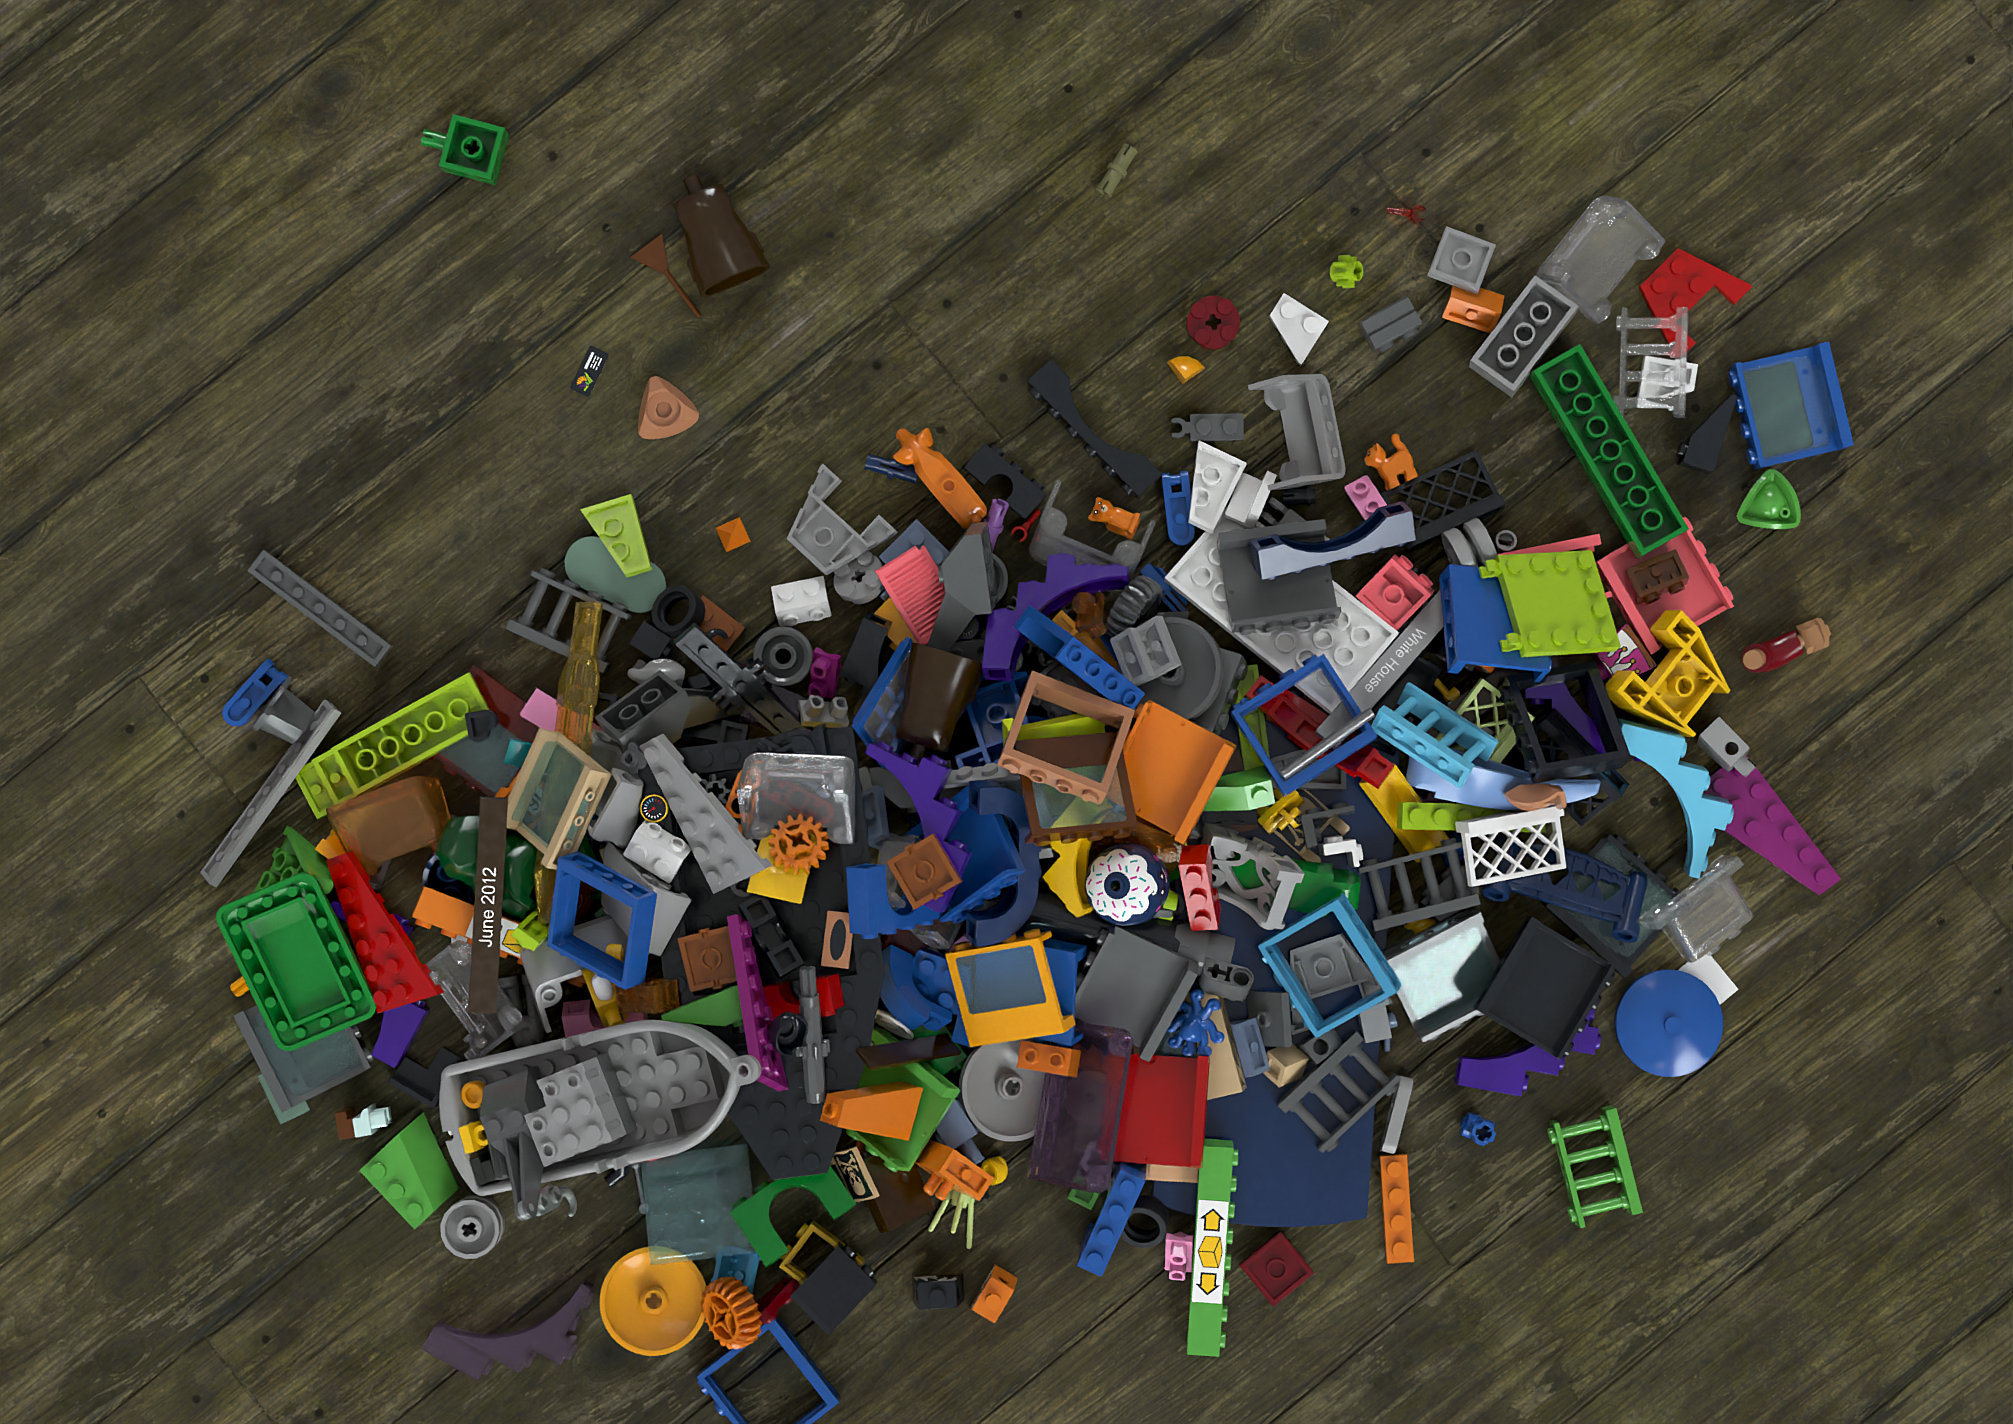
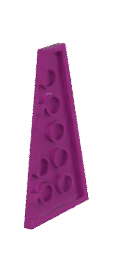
M1722 767L1710 775L1709 787L1703 793L1725 798L1733 805L1734 815L1731 823L1726 825V833L1767 859L1771 864L1789 874L1790 877L1817 895H1821L1841 879L1757 768L1747 777H1744L1736 768L1726 772Z
M738 914L727 916L748 1055L754 1056L761 1065V1074L757 1081L778 1092L787 1090L789 1088L781 1056L773 1049L768 1040V1027L773 1021V1013L771 1007L767 1004L751 941L752 929L750 923Z

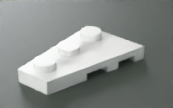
M1198 441L1188 523L1213 534L1246 467V462L1202 441Z

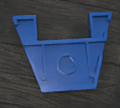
M922 947L918 950L912 961L911 973L914 985L924 998L957 1015L951 1041L970 1047L945 954ZM957 959L971 1013L975 1014L973 1008L974 984L972 964ZM883 1003V1005L881 1006L880 1010H884V1011H887V1012H888L889 1010L887 1009V1007H886L885 1004Z

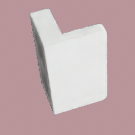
M1267 471L1261 481L1246 473H1242L1224 517L1253 529L1271 491H1268L1267 485L1273 484L1277 475Z

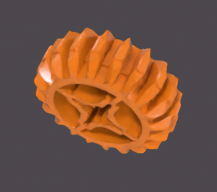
M734 1276L720 1277L709 1283L705 1287V1291L702 1292L703 1300H701V1305L704 1307L702 1313L706 1318L704 1322L708 1323L709 1331L713 1332L715 1340L719 1339L722 1346L726 1345L729 1350L733 1348L735 1350L742 1349L753 1343L754 1340L758 1339V1335L761 1333L760 1326L762 1325V1321L759 1319L761 1313L757 1309L758 1303H755L753 1299L754 1294H750L748 1286H743L740 1279L736 1280Z

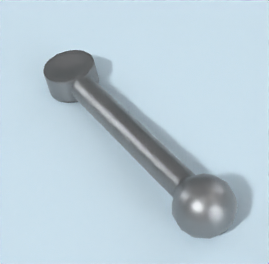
M641 1162L631 1164V1167L635 1171L641 1202L639 1211L642 1214H647L650 1206L645 1200L639 1169Z

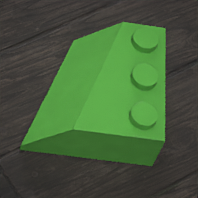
M286 826L283 834L287 837L281 849L275 848L272 854L274 858L273 864L269 871L263 872L254 892L298 873L308 872L317 878L325 895L331 892L334 883L323 855L316 851V847L296 830Z
M425 1112L404 1128L359 1170L414 1230L459 1189L452 1170L438 1145L439 1142L430 1128Z

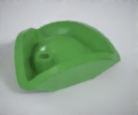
M1769 469L1757 480L1747 494L1737 513V519L1743 524L1755 527L1790 529L1797 527L1800 523L1801 510L1797 495L1789 481L1777 470Z

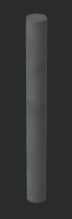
M1367 708L1280 770V773L1285 780L1374 718L1375 714L1370 708Z

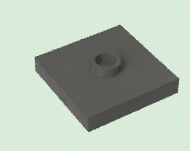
M1249 991L1247 995L1248 1019L1256 1017L1264 1046L1292 1047L1289 992Z

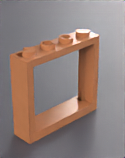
M1032 671L1025 685L997 765L1010 770V773H1019L1027 776L1033 782L1045 783L1055 787L1059 792L1071 793L1081 797L1086 802L1089 800L1101 805L1107 795L1135 710ZM1032 695L1119 729L1101 783L1013 749Z

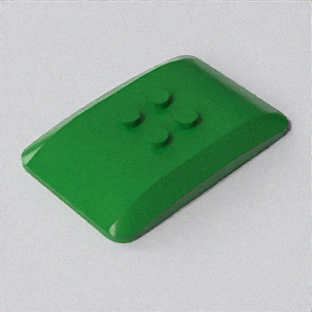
M308 872L298 873L220 907L216 914L217 924L278 1048L283 1051L296 1050L373 1016L376 1011V1004L373 1000L372 991L327 896L313 874Z

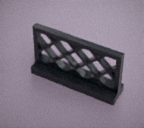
M1477 450L1380 494L1387 505L1391 504L1389 497L1395 494L1408 497L1405 503L1407 506L1410 498L1426 503L1421 516L1413 514V519L1419 520V523L1415 529L1416 540L1407 542L1403 546L1407 554L1441 539L1442 532L1451 528L1461 530L1465 522L1474 518H1478L1481 521L1503 511L1506 505L1502 495H1499ZM1472 459L1475 460L1479 468L1476 477L1461 472L1463 463ZM1459 466L1458 471L1452 469L1454 467ZM1448 472L1456 475L1452 488L1436 483L1439 474ZM1480 472L1484 480L1479 478ZM1459 476L1474 481L1470 494L1454 489ZM1435 477L1434 482L1428 479ZM1424 483L1432 486L1427 499L1412 494L1415 485ZM1476 483L1488 486L1492 495L1482 499L1472 494ZM1435 487L1450 492L1445 505L1430 500ZM1408 488H1411V489H1410V492L1404 491V490H1406V489H1408ZM1452 494L1467 498L1464 508L1458 510L1448 506ZM1470 500L1476 501L1469 505ZM1428 504L1443 509L1441 518L1433 521L1424 517ZM1446 511L1452 512L1445 516ZM1422 522L1428 523L1420 527Z
M1555 708L1533 726L1536 736L1537 731L1541 728L1550 736V742L1538 741L1541 748L1550 749L1551 759L1545 758L1546 763L1562 761L1556 760V749L1564 750L1569 755V759L1600 754ZM1515 743L1509 753L1525 769V760ZM1616 770L1587 774L1588 779L1600 780L1599 788L1608 795L1606 799H1597L1591 796L1567 803L1564 809L1580 826H1583L1610 803L1622 797L1630 785ZM1569 777L1564 779H1575V777ZM1575 802L1588 804L1589 812L1583 816L1576 809Z

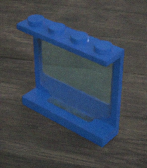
M1829 341L1810 348L1745 363L1738 362L1729 367L1728 381L1730 386L1734 387L1736 395H1738L1734 406L1737 413L1740 412L1742 423H1740V431L1742 437L1747 439L1749 448L1746 449V456L1749 464H1753L1754 470L1845 449L1854 445Z

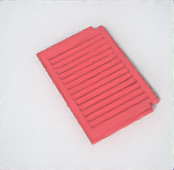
M915 545L877 569L875 573L917 643L927 645L946 591L944 583L939 581L938 567L926 546L923 545L918 549Z

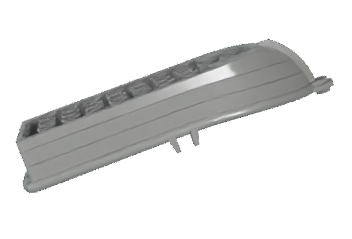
M663 1020L634 1021L447 1066L441 1074L439 1091L441 1126L443 1132L451 1131L453 1133V1139L445 1142L460 1175L475 1194L486 1196L509 1191L512 1188L510 1177L504 1180L496 1179L477 1186L469 1160L488 1153L490 1150L489 1146L468 1154H465L459 1127L481 1120V1107L472 1109L467 1107L462 1101L461 1090L468 1082L479 1080L489 1085L536 1066L542 1079L608 1052L611 1066L615 1070L621 1085L620 1089L626 1098L632 1120L635 1121L637 1129L609 1143L602 1144L546 1167L543 1166L541 1183L592 1172L599 1174L610 1168L617 1170L630 1164L675 1155L694 1147L707 1138L723 1121L739 1092L740 1086L755 1082L760 1077L761 1065L752 1055L737 1056L727 1044L714 1034L692 1023Z

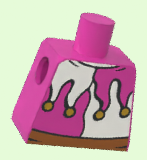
M1628 624L1622 625L1616 630L1621 645L1617 651L1592 654L1598 664L1597 667L1602 681L1606 678L1610 680L1617 670L1634 671L1639 675L1657 666Z

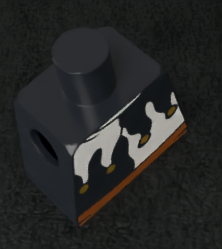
M963 1273L912 1276L913 1304L920 1310L957 1308L964 1301Z

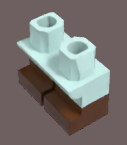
M375 1103L365 1108L361 1114H355L354 1107L343 1108L335 1113L339 1140L372 1135L379 1130V1127H385L392 1123L390 1107L376 1109Z

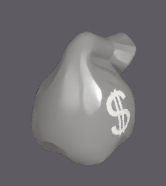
M668 658L652 660L648 664L638 659L633 668L628 670L627 674L630 679L641 684L661 670L682 688L685 668L677 661Z

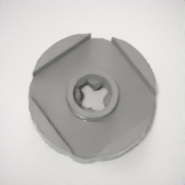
M868 551L834 571V587L836 592L843 600L852 601L854 604H864L873 600L881 592L879 588L882 586L875 571L884 565L871 552ZM861 574H865L862 577V581L858 583L856 578Z

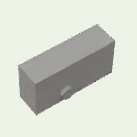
M1535 275L1472 357L1469 367L1507 395L1513 397L1575 316L1579 306Z

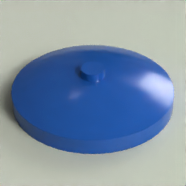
M1662 969L1640 976L1626 988L1616 1007L1614 1028L1622 1051L1636 1066L1654 1075L1676 1077L1699 1069L1713 1056L1722 1037L1723 1015L1715 994L1703 981L1683 971Z

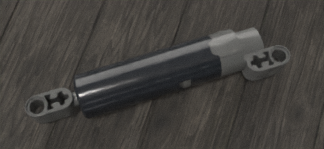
M1038 883V895L1034 909L1028 920L1019 930L1026 932L1040 929V933L1051 931V939L1087 945V948L1096 950L1098 946L1096 939L1101 929L1106 930L1110 922L1102 919L1094 910L1076 917L1068 911L1066 904L1056 893L1051 891L1049 886ZM1006 887L1000 889L1001 894L994 897L996 900L993 898L985 900V905L975 911L986 910L996 905L1003 897ZM1152 917V919L1141 924L1121 926L1198 962V976H1200L1198 984L1203 992L1237 1001L1247 997L1254 981V976L1248 968L1231 964L1235 938L1213 933L1210 930L1191 931L1188 920L1173 917L1172 921ZM1235 981L1242 983L1244 986L1236 984Z

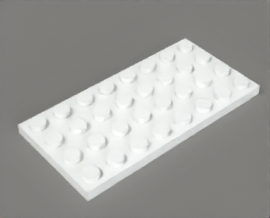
M1226 507L1213 534L1205 531L1166 575L1164 582L1280 675L1292 668L1294 671L1299 670L1304 666L1302 662L1315 654L1317 657L1324 654L1348 692H1350L1398 637L1399 632L1333 581L1337 607H1341L1342 611L1339 618L1335 619L1332 623L1320 624L1319 621L1309 622V625L1300 628L1287 625L1282 626L1280 630L1267 631L1266 628L1257 629L1254 633L1248 635H1241L1239 632L1232 633L1217 538L1219 533L1250 528L1225 518ZM1259 521L1254 526V528L1265 527ZM1321 669L1294 685L1329 714L1341 702Z

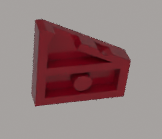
M783 1278L758 1299L760 1304L757 1306V1309L761 1313L759 1319L762 1321V1324L772 1322L778 1316L777 1311L780 1307L793 1300L790 1295L793 1287L798 1283L796 1279Z

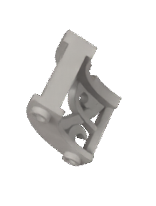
M1205 823L1201 845L1209 844L1210 848L1214 846L1215 857H1212V863L1217 864L1218 867L1212 870V874L1216 876V879L1212 878V887L1218 889L1219 898L1244 910L1264 929H1284V915L1296 883L1302 882L1304 872L1290 857L1285 855L1282 858L1273 852L1274 846L1257 837H1254L1251 841L1238 836L1239 830ZM1234 852L1241 854L1240 859H1230L1236 856ZM1252 859L1256 861V870L1264 885L1245 889L1236 877L1232 866L1242 865ZM1265 868L1270 872L1269 874H1266Z

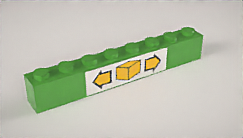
M1204 1139L1203 1167L1198 1169L1187 1355L1219 1357L1220 1348H1225L1226 1331H1221L1222 1322H1227L1228 1306L1223 1305V1296H1229V1280H1225V1270H1230L1231 1254H1226L1227 1244H1232L1233 1228H1228L1229 1218H1234L1235 1202H1230L1231 1192H1236L1237 1176H1232V1166H1238V1150L1234 1149L1232 1140Z

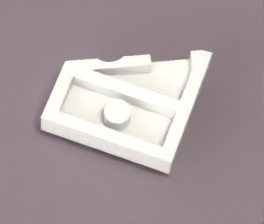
M1285 293L1269 316L1273 325L1281 334L1284 343L1295 357V361L1300 366L1329 322Z
M1644 356L1635 407H1644L1694 391L1698 364Z

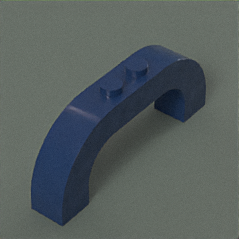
M993 780L969 781V808L978 815H1005L1009 833L1026 871L1017 877L1018 881L1006 887L1003 897L996 905L982 911L966 912V939L976 947L993 945L1004 941L1025 924L1034 909L1038 895V881L1041 877L1039 852H1041L1042 846H1035V843L1025 844L1024 840L1030 832L1024 797L1005 784Z

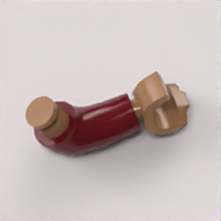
M1816 618L1796 626L1799 635L1796 634L1795 630H1792L1771 640L1751 644L1742 653V663L1747 670L1754 673H1764L1777 669L1804 654L1802 647H1805L1807 654L1828 647L1829 636L1831 635L1829 627L1824 624L1821 618Z

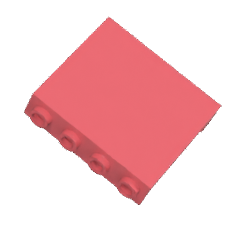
M1686 517L1682 518L1689 530L1636 559L1627 543L1596 561L1602 582L1608 592H1612V599L1649 655L1664 646L1650 632V628L1665 610H1682L1699 626L1726 609L1734 607L1732 593L1726 586H1722L1718 579L1720 577L1718 569L1713 563L1709 564L1705 557L1706 549L1700 540L1696 541L1691 533L1693 527ZM1676 549L1689 575L1685 589L1672 595L1669 592L1662 594L1659 600L1648 605L1645 602L1637 604L1635 601L1636 594L1625 573L1626 569Z

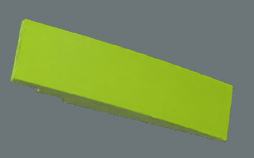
M469 672L332 747L331 750L304 765L295 778L316 818L321 819L469 736L465 713L490 709Z

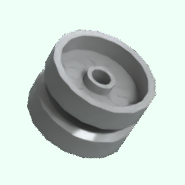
M1478 518L1465 522L1462 532L1457 528H1451L1441 533L1446 555L1452 565L1486 567L1484 562L1497 556L1494 544L1483 523Z
M469 1195L458 1200L444 1214L440 1225L441 1238L445 1247L456 1256L464 1259L481 1257L493 1249L501 1240L505 1230V1216L500 1206L491 1198ZM471 1222H473L476 1225V1227L474 1228L476 1230H473L470 1227Z

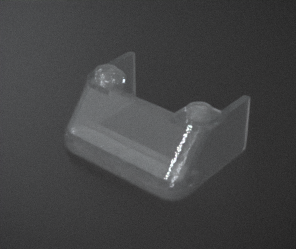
M1057 480L1029 547L1031 558L1035 562L1047 566L1048 555L1066 553L1075 555L1077 565L1085 563L1103 566L1120 564L1128 566L1131 581L1156 522L1152 520L1149 522L1140 544L1129 540L1123 541L1117 545L1112 556L1063 535L1067 526L1066 516L1060 510L1052 507L1062 484L1061 481ZM1124 589L1106 590V592L1117 595L1121 594Z

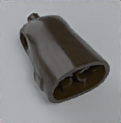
M697 174L685 178L683 182L689 195L678 200L673 206L685 233L689 254L687 267L690 270L693 282L697 285L700 296L715 295L766 272L770 265L764 256V249L758 241V237L748 230L733 209L723 184L703 188Z
M912 642L909 658H906L904 673L902 674L903 681L905 682L903 712L895 737L913 743L910 755L919 759L917 764H920L922 758L926 757L928 748L947 753L956 724L968 703L976 698V693L982 682L980 678L983 673V663Z

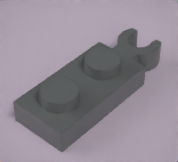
M1243 413L1190 414V422H1185L1181 418L1171 419V424H1179L1182 428L1181 432L1171 434V438L1180 439L1185 434H1190V442L1244 440Z

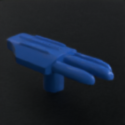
M1150 563L1147 564L1140 572L1145 577L1155 580L1162 587L1163 597L1161 600L1171 611L1178 612L1165 597L1167 595L1181 612L1186 611L1170 591L1172 590L1185 605L1187 600L1164 582V578L1167 575L1164 570L1154 567Z

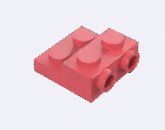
M1394 554L1356 594V597L1397 631L1432 595L1434 590L1431 588L1433 585L1432 581L1426 575L1420 574L1418 576L1411 569L1413 564L1408 558L1403 555L1398 557Z

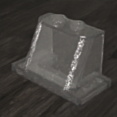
M1721 855L1702 872L1704 876L1667 904H1656L1643 914L1639 921L1646 928L1662 929L1686 962L1692 963L1706 954L1707 956L1714 954L1721 948L1719 945L1727 938L1731 940L1742 932L1740 928L1754 916L1732 877V874L1744 866L1738 856Z

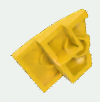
M811 833L810 841H813L814 845H816L817 840L815 836ZM772 835L761 837L757 853L762 859L767 858L772 866L750 876L747 892L802 904L809 873L806 874L804 869H800L798 875H795L793 868H790L787 873L784 872L783 863L776 866L774 862L776 857H771L769 853L772 847L769 846L768 839L774 837ZM780 843V849L786 855L787 848L783 847V844Z

